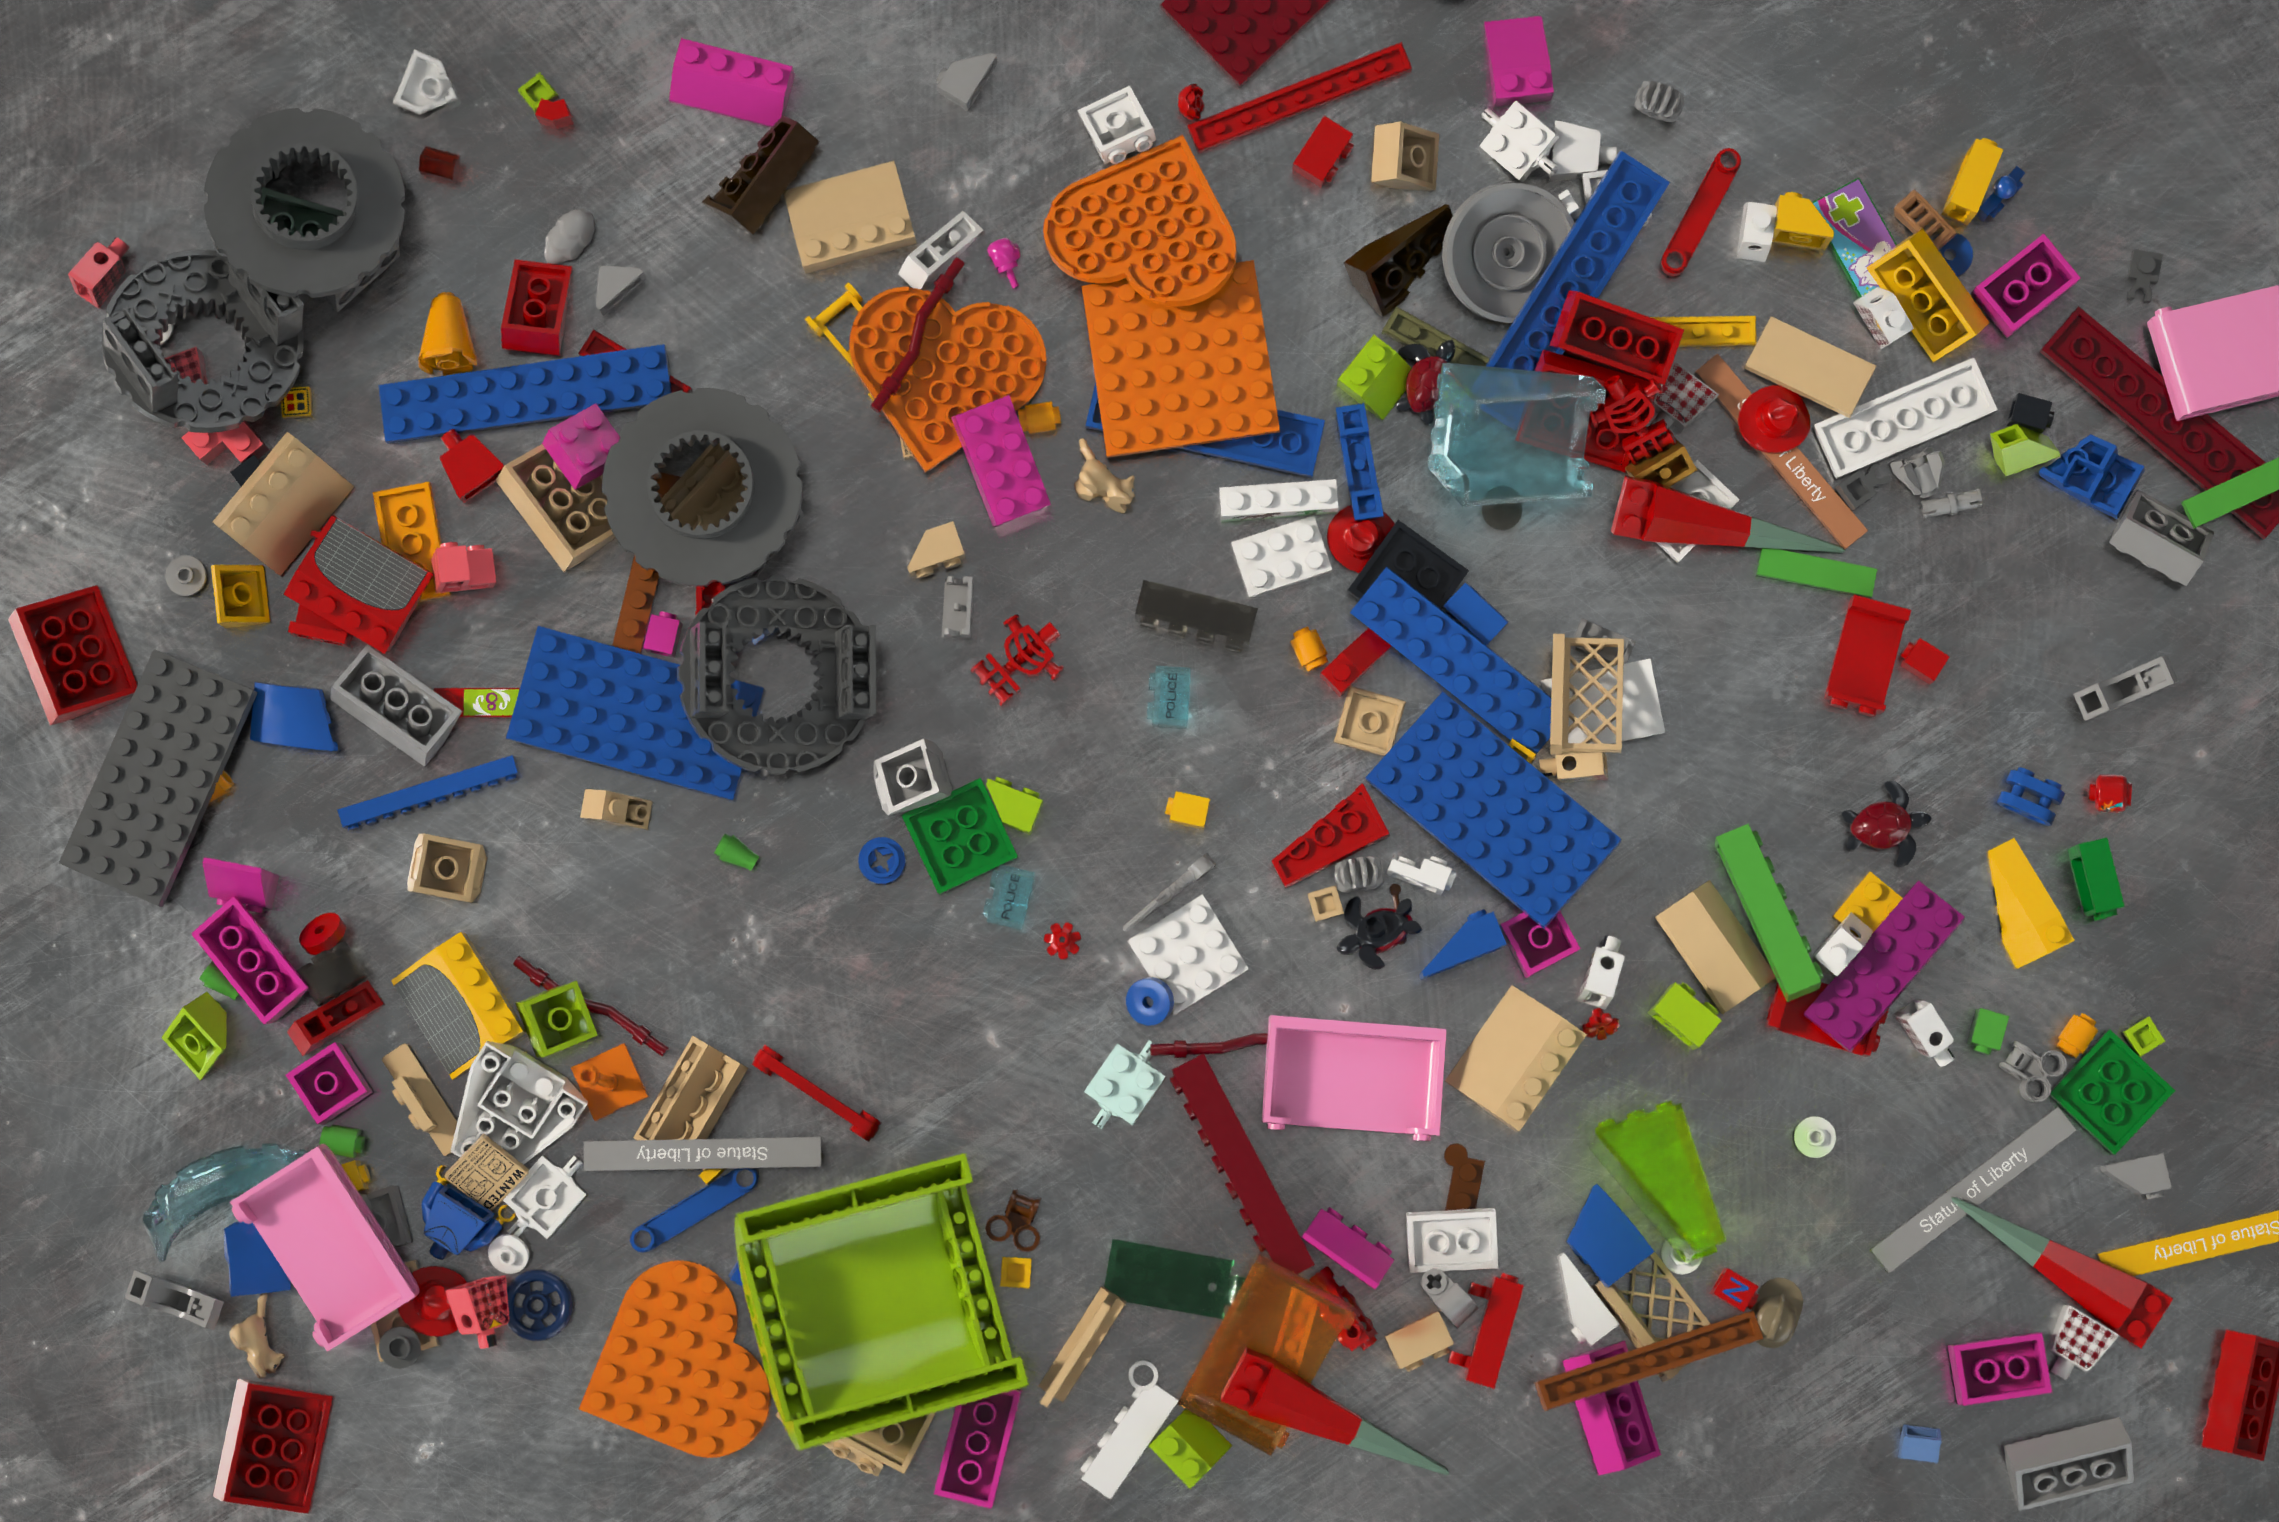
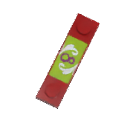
M434 688V692L462 711L459 718H512L520 688Z

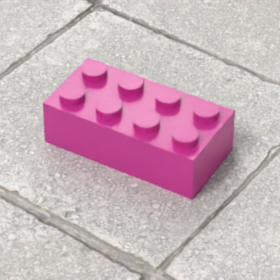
M1009 395L951 417L992 526L1003 524L1051 505Z
M1014 1389L955 1407L934 1491L935 1495L990 1509L993 1508L1022 1390Z

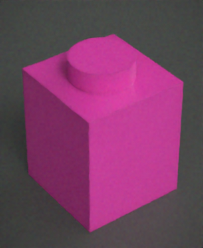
M660 611L659 616L651 614L643 646L646 652L675 658L683 626L680 620H676L677 615Z

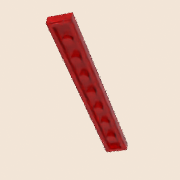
M1400 42L1187 125V128L1199 154L1412 71V66L1404 46Z

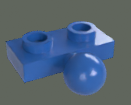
M2016 166L2008 176L1997 178L1993 185L1994 192L1981 205L1975 216L1982 222L1989 215L1994 219L2005 206L2001 201L2013 197L2024 185L2020 180L2025 175V172Z

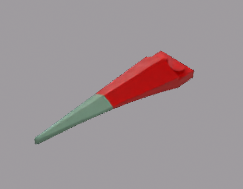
M1629 476L1624 477L1611 528L1613 535L1650 542L1826 552L1845 551L1839 545L1737 512L1655 481Z
M1951 1197L1956 1205L2113 1332L2141 1349L2173 1300V1297L2147 1281L2045 1238L1959 1198Z
M1245 1348L1221 1394L1222 1402L1247 1411L1250 1416L1449 1475V1470L1444 1465L1363 1419L1296 1375L1274 1358L1250 1348Z

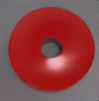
M336 913L322 914L305 926L300 934L299 942L308 954H322L333 948L343 938L346 925Z

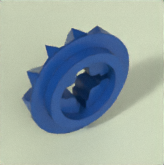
M878 837L868 841L862 847L858 858L862 874L869 881L878 884L895 881L903 872L906 861L901 846L896 841L886 837ZM875 850L883 856L893 853L887 861L888 872L881 865L871 868L877 861Z

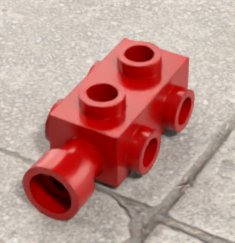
M1327 1266L1309 1279L1315 1289L1319 1288L1325 1296L1317 1302L1320 1307V1314L1326 1322L1334 1326L1338 1332L1337 1338L1344 1347L1349 1348L1351 1352L1359 1347L1364 1351L1378 1341L1375 1337L1378 1333L1374 1329L1372 1321L1365 1316L1357 1305L1355 1297L1347 1291L1344 1285L1339 1287L1333 1278L1335 1276L1334 1273ZM1343 1297H1346L1349 1300V1305ZM1360 1321L1366 1324L1367 1329L1364 1328Z

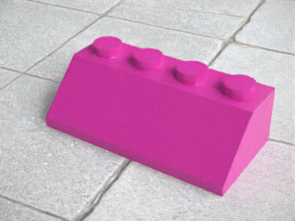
M681 38L673 65L669 101L773 127L785 115L795 73L793 67Z
M233 896L191 933L264 1025L277 1022L300 1001L309 988L236 896Z
M1621 1341L1563 1360L1565 1371L1567 1372L1628 1352L1626 1342ZM1638 1381L1575 1401L1599 1476L1628 1469L1661 1455Z

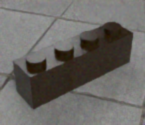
M782 116L758 141L759 149L755 153H751L748 156L745 155L739 162L741 168L731 179L726 176L719 183L722 188L713 198L708 195L702 203L736 227L754 235L756 230L763 225L771 209L778 204L786 188L796 179L798 171L803 164L813 155L814 149L820 141L797 121Z

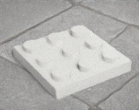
M1203 894L1128 940L1148 975L1164 981L1171 989L1174 997V1007L1172 1010L1174 1016L1249 970Z

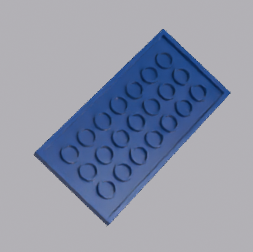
M537 627L506 739L731 801L734 799L742 768L717 755L712 750L710 741L701 739L691 726L680 700L683 687L677 681V667L680 666L679 664L545 627ZM735 680L730 686L739 691L735 696L736 700L743 699L745 702L742 708L745 710L751 707L753 709L752 716L755 717L759 710L764 688Z
M1444 692L1434 700L1366 776V781L1543 929L1550 924L1622 842L1620 837Z

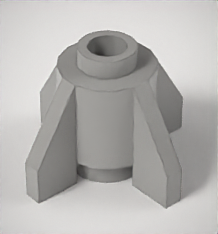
M1929 446L1920 453L1906 459L1890 462L1893 474L1912 491L1913 495H1920V498H1926L1937 493L1936 488L1941 485L1945 464L1941 451L1933 452L1932 446Z

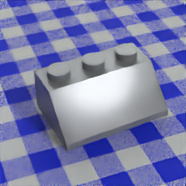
M2137 489L2115 527L2109 543L2120 552L2128 553L2137 558L2145 566L2162 572L2170 580L2187 586L2204 562L2214 532L2202 525L2193 529L2188 517Z

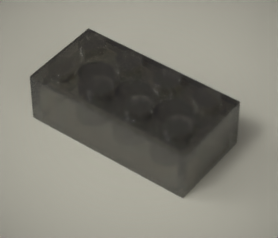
M1143 580L1135 611V621L1139 622L1140 627L1146 630L1157 631L1159 627L1169 630L1168 634L1174 637L1185 638L1187 634L1197 637L1196 641L1199 643L1213 645L1215 641L1225 644V649L1242 652V649L1249 650L1258 608Z

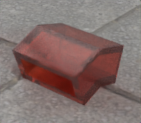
M425 146L419 157V172L428 177L456 184L461 170L459 165L460 155Z

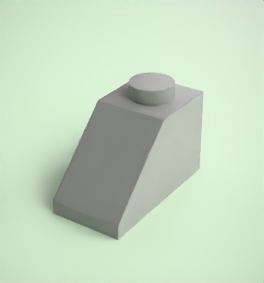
M993 53L954 61L948 69L944 67L936 79L938 93L968 111L998 63L997 55Z
M2164 1153L2100 1166L2103 1174L2136 1195L2146 1194L2147 1199L2164 1196L2163 1190L2172 1188Z

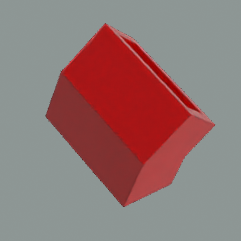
M541 98L535 113L540 124L554 129L574 124L565 99L551 102Z

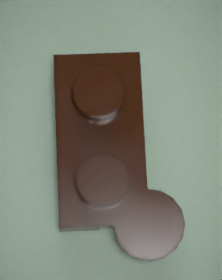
M1451 1144L1444 1152L1445 1161L1453 1167L1445 1210L1476 1209L1485 1161L1468 1158L1467 1150L1463 1145Z

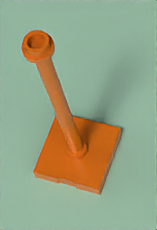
M626 1043L571 1067L582 1095L588 1101L587 1106L594 1121L603 1119L616 1113L617 1110L628 1105L631 1106L649 1097Z

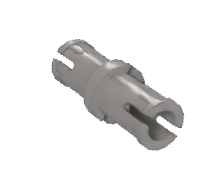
M1979 489L1958 494L1949 492L1944 497L1922 500L1921 506L1923 507L1921 508L1924 519L1949 513L1951 516L1957 515L1958 511L1981 508L1983 503L1981 502V492Z

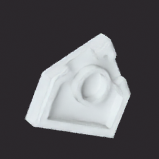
M414 49L392 104L421 115L456 101L458 98L452 88L442 61Z

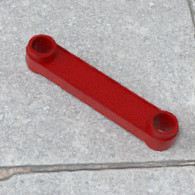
M1725 148L1716 155L1661 258V268L1667 275L1678 276L1687 267L1740 168L1741 157L1736 150ZM1726 156L1730 157L1735 162V166L1732 168L1724 167L1720 159ZM1671 256L1677 257L1681 261V267H1670L1667 263V258Z
M765 1044L762 1049H759L752 1062L753 1066L770 1077L773 1073H776L851 1123L850 1130L869 1142L871 1138H874L880 1129L881 1121L864 1110L858 1114L783 1064L781 1061L784 1057Z

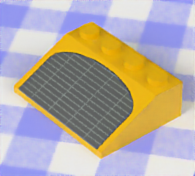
M459 932L391 980L452 1080L470 1070L471 1064L486 1041L509 1045L527 1034L524 1025L466 933Z

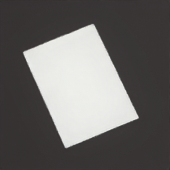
M1645 659L1623 664L1622 741L1665 733L1651 660ZM1615 665V666L1613 667V669H1614L1616 672H1617V665ZM1604 668L1590 670L1587 672L1593 677H1595ZM1608 671L1598 682L1609 691L1617 684V679ZM1581 672L1574 674L1570 678V683L1578 691L1589 682ZM1552 678L1541 680L1542 690L1552 696ZM1594 685L1582 694L1592 705L1604 696ZM1569 690L1570 699L1574 694ZM1617 691L1612 695L1616 700ZM1579 698L1569 706V711L1577 719L1589 709ZM1607 699L1597 710L1608 719L1616 712V706ZM1593 712L1581 722L1592 733L1603 724ZM1569 718L1570 726L1573 723V721ZM1616 719L1612 722V724H1613L1615 727H1616ZM1577 726L1568 734V743H1582L1588 736ZM1608 727L1596 736L1603 744L1616 743V735Z

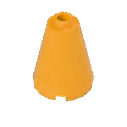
M451 292L439 293L431 302L418 358V366L422 371L434 375V370L443 371V376L473 371V365L477 366V357L461 299Z

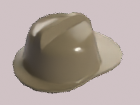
M1778 1277L1768 1280L1761 1286L1758 1291L1759 1297L1752 1308L1763 1339L1756 1342L1768 1348L1781 1347L1790 1341L1795 1333L1803 1308V1297L1798 1286L1789 1279Z

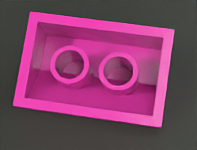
M1329 1207L1327 1211L1321 1208L1301 1238L1372 1289H1376L1394 1262V1259L1390 1257L1393 1251L1380 1242H1377L1375 1246L1365 1239L1368 1235L1366 1232L1354 1224L1351 1229L1341 1222L1344 1217Z

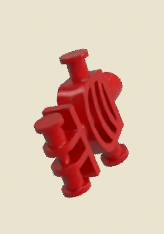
M1615 375L1605 382L1604 385L1611 396L1603 400V410L1597 412L1590 410L1593 425L1598 427V423L1608 420L1611 429L1617 433L1636 431L1633 435L1622 440L1623 449L1627 452L1633 465L1638 464L1637 461L1644 457L1647 459L1651 458L1652 454L1650 451L1654 449L1661 453L1664 451L1663 447L1671 443L1673 445L1677 444L1673 433L1669 428L1667 429L1665 419L1646 427L1655 415L1652 397L1657 393H1663L1662 387L1654 378L1650 380V384L1645 388L1639 383H1635L1627 388L1619 375ZM1651 439L1652 443L1647 445L1646 441Z
M1018 614L1010 617L1003 622L1012 631V634L1006 638L1004 643L1009 661L1001 667L995 658L988 653L985 657L994 667L993 670L989 671L985 667L984 660L978 662L970 670L971 673L975 672L980 677V684L982 686L988 683L992 687L988 693L990 695L994 694L1000 700V706L1006 704L1014 696L1013 693L1009 694L1003 687L1006 683L1016 693L1021 691V688L1010 677V674L1015 672V670L1029 677L1038 676L1045 670L1052 675L1051 679L1054 681L1064 669L1063 665L1059 667L1052 661L1054 653L1048 648L1052 642L1061 636L1050 622L1035 633L1029 625L1022 627L1018 620L1020 618ZM1022 635L1027 644L1024 649L1021 648L1019 643V637ZM1013 641H1015L1018 650L1015 657L1011 656L1009 649ZM1035 654L1037 657L1043 659L1044 661L1039 662L1030 657H1032V655ZM1027 662L1036 667V669L1028 670L1022 668L1021 665ZM999 673L1003 678L996 683L992 678Z

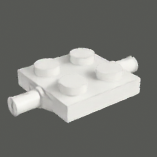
M1515 100L1501 117L1493 112L1491 108H1487L1485 112L1492 118L1484 112L1482 113V118L1493 127L1480 144V147L1519 181L1524 182L1531 172L1539 167L1550 176H1553L1555 172L1548 165L1555 171H1558L1559 167L1547 157L1550 149L1560 137L1522 104Z
M573 1155L569 1162L561 1168L555 1166L545 1156H541L523 1180L503 1200L515 1211L519 1218L507 1232L519 1237L528 1226L536 1229L546 1239H549L588 1195L576 1185L572 1177L583 1162Z

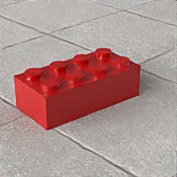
M1569 290L1549 346L1647 381L1654 378L1659 384L1665 385L1684 329L1587 294Z

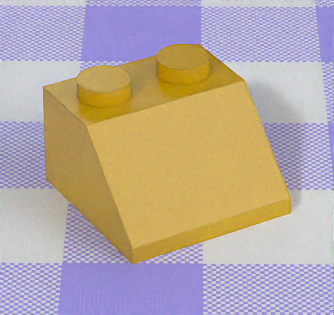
M1786 192L1785 195H1780L1775 203L1777 212L1772 242L1826 250L1834 237V231L1810 199L1802 198V194L1795 192Z

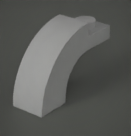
M2164 655L2113 678L2094 684L2073 695L2086 721L2141 699L2179 681L2168 656Z
M137 1270L133 1272L125 1295V1299L141 1306L181 1317L212 1330L215 1329L224 1301L206 1292Z

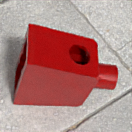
M451 429L441 437L448 451L439 458L457 496L463 503L495 482L504 464L473 434L463 440L456 429Z

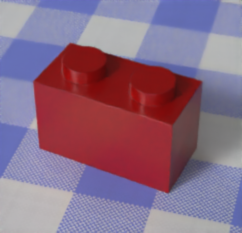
M1324 116L1293 162L1292 170L1320 188L1323 187L1326 181L1331 183L1339 171L1336 165L1341 158L1346 160L1355 146L1351 143L1353 141V133Z

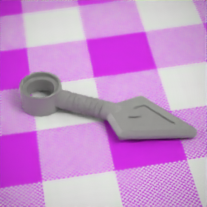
M1208 853L1203 855L1187 869L1188 871L1181 878L1179 877L1167 889L1163 890L1156 899L1123 926V930H1131L1163 903H1167L1187 885L1194 880L1197 881L1217 864Z

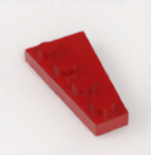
M1362 783L1350 796L1338 803L1323 819L1318 820L1302 837H1298L1272 860V864L1286 889L1389 837L1390 833Z

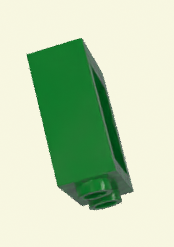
M2108 838L2089 841L2068 848L2084 917L2093 916L2094 921L2118 915L2117 909L2125 907Z

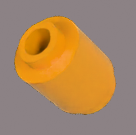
M1052 401L1025 405V408L1018 409L1023 432L1028 431L1029 434L1057 430L1056 424L1061 423L1059 406L1053 407Z
M1307 626L1293 633L1295 639L1291 640L1290 643L1301 666H1305L1308 672L1329 662L1326 657L1328 652L1316 629L1310 631Z
M2083 1013L2080 1016L2073 1015L2059 1035V1042L2056 1047L2068 1056L2076 1059L2079 1054L2085 1052L2097 1034L2098 1029L2094 1027L2096 1021Z

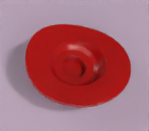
M1779 385L1767 386L1751 394L1742 404L1738 414L1739 430L1745 441L1753 448L1766 453H1782L1797 447L1806 439L1811 427L1810 415L1803 399L1797 393Z
M1351 505L1340 510L1331 520L1327 530V543L1334 558L1345 568L1360 573L1395 524L1388 514L1383 511L1384 517L1355 521Z
M440 1266L422 1267L411 1272L418 1284L419 1294L397 1308L404 1323L414 1331L427 1336H445L457 1331L458 1327L446 1295V1290L465 1284L467 1281L457 1272Z

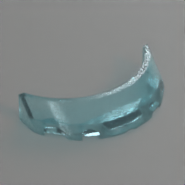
M262 1144L261 1148L247 1150L243 1146H236L214 1152L205 1158H199L176 1172L177 1177L167 1186L162 1184L155 1191V1199L150 1205L148 1212H144L143 1224L159 1262L166 1260L169 1248L175 1238L196 1217L218 1204L240 1196L305 1155L308 1151L300 1149L299 1152L279 1149L277 1144Z

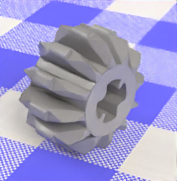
M1645 81L1637 92L1634 106L1641 113L1647 114L1649 117L1665 122H1675L1683 110L1685 97L1679 90L1673 89L1671 86L1655 81Z
M1378 857L1351 858L1338 862L1335 865V881L1341 892L1367 891L1380 887L1384 883L1383 865H1381L1380 858Z

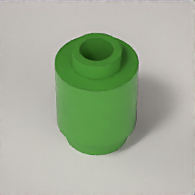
M332 1124L331 1127H323L319 1145L322 1143L327 1145L334 1155L355 1158L357 1153L362 1154L365 1136H361L360 1129Z

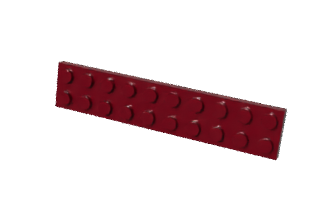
M2079 306L2039 351L2205 491L2266 463L2208 414L2176 421L2163 376ZM2279 490L2231 513L2264 540L2279 523Z

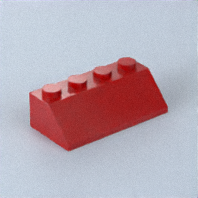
M2226 1329L2225 1337L2221 1342L2219 1365L2215 1371L2213 1394L2209 1400L2207 1423L2202 1433V1447L2264 1461L2279 1391V1342Z

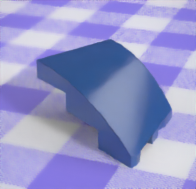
M2090 434L2081 440L2076 447L2068 449L2061 454V457L2052 464L2042 467L2039 475L2074 498L2118 519L2142 477L2145 467L2118 455L2116 445Z
M255 682L254 691L258 693L253 702L250 740L291 747L338 751V744L332 740L328 726L332 722L326 710L323 689Z
M1598 1184L1594 1185L1566 1242L1583 1265L1589 1264L1604 1286L1608 1288L1655 1251Z
M235 1222L223 1229L224 1257L229 1265V1292L231 1297L291 1290L290 1279L253 1223Z

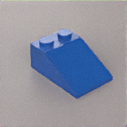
M1483 909L1468 915V921L1419 974L1420 979H1426L1504 948L1507 943L1494 911L1487 914L1486 910Z

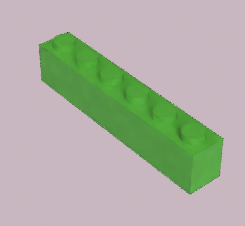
M1749 824L1717 836L1715 839L1717 851L1786 1002L1820 989V979L1824 978L1822 970L1817 962L1812 963L1808 954L1811 952L1809 942L1805 935L1800 937L1796 928L1799 925V921L1794 910H1788L1784 902L1787 896L1782 884H1776L1772 876L1775 870L1768 856L1764 858L1760 850L1763 844L1756 830L1752 831Z

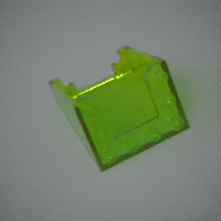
M1672 1100L1655 1105L1656 1111L1644 1114L1643 1109L1626 1114L1627 1119L1617 1123L1614 1118L1597 1123L1598 1126L1595 1127L1596 1129H1594L1588 1142L1589 1150L1684 1262L1717 1253L1716 1245L1724 1244L1727 1241L1681 1103L1673 1105Z

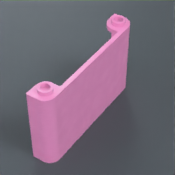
M2279 285L2172 310V307L2161 308L2155 311V316L2147 322L2176 421L2279 397Z
M1270 1015L1262 1123H1267V1129L1285 1130V1125L1413 1134V1140L1431 1141V1136H1440L1447 1029Z
M323 1143L230 1202L233 1206L232 1212L239 1222L244 1221L246 1224L253 1223L316 1319L313 1337L319 1346H324L327 1352L419 1294V1287L413 1275L334 1153Z

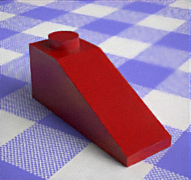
M1368 628L1320 673V678L1341 697L1392 646Z
M367 980L299 1018L292 1024L287 1033L301 1055L304 1056L329 1042L384 1004Z

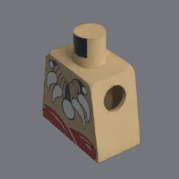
M1562 751V755H1556V758L1540 759V772L1545 776L1557 775L1561 783L1608 780L1606 752ZM1569 761H1576V767L1573 770L1566 769Z

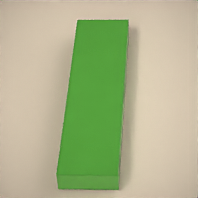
M2279 457L2181 502L2193 529L2278 491Z
M1761 548L1756 576L1850 595L1855 594L1871 599L1877 569L1781 549Z

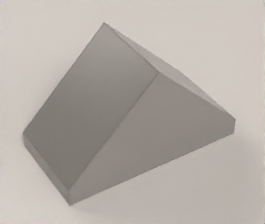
M599 265L596 307L604 316L647 278L644 272L637 267Z

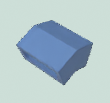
M1903 1425L1898 1458L1938 1463L1942 1441L1940 1429Z

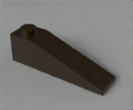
M1445 204L1367 244L1344 262L1352 285L1379 316L1384 317L1406 299L1410 293L1408 288L1416 277L1421 279L1426 272L1423 269L1432 256H1437L1443 249L1446 229L1453 217L1449 205Z

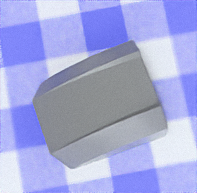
M923 738L873 762L874 782L882 810L887 815L916 809L951 795L952 785L950 784L943 754L933 741Z

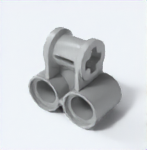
M2014 1041L2012 1051L2005 1062L1999 1064V1067L2011 1076L2022 1080L2020 1094L2026 1101L2041 1102L2047 1099L2051 1093V1084L2047 1078L2059 1076L2065 1071L2067 1067L2065 1056L2056 1050L2045 1051L2038 1056L2027 1046ZM2048 1056L2054 1057L2057 1061V1068L2054 1072L2048 1071L2044 1066V1061ZM2032 1081L2039 1082L2042 1087V1092L2038 1097L2032 1096L2029 1092V1085Z
M1430 1269L1422 1276V1288L1456 1328L1460 1327L1478 1309L1472 1298L1440 1269ZM1435 1280L1440 1282L1441 1288L1433 1287L1432 1282Z

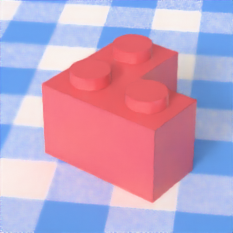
M246 421L242 422L239 428L213 433L188 431L181 437L195 455L206 465L227 448L230 449L241 463L253 455L260 459L270 450Z
M458 542L442 543L440 548H436L431 559L436 594L494 588L496 574L492 548L484 549V545L468 546L466 551V545L458 546Z

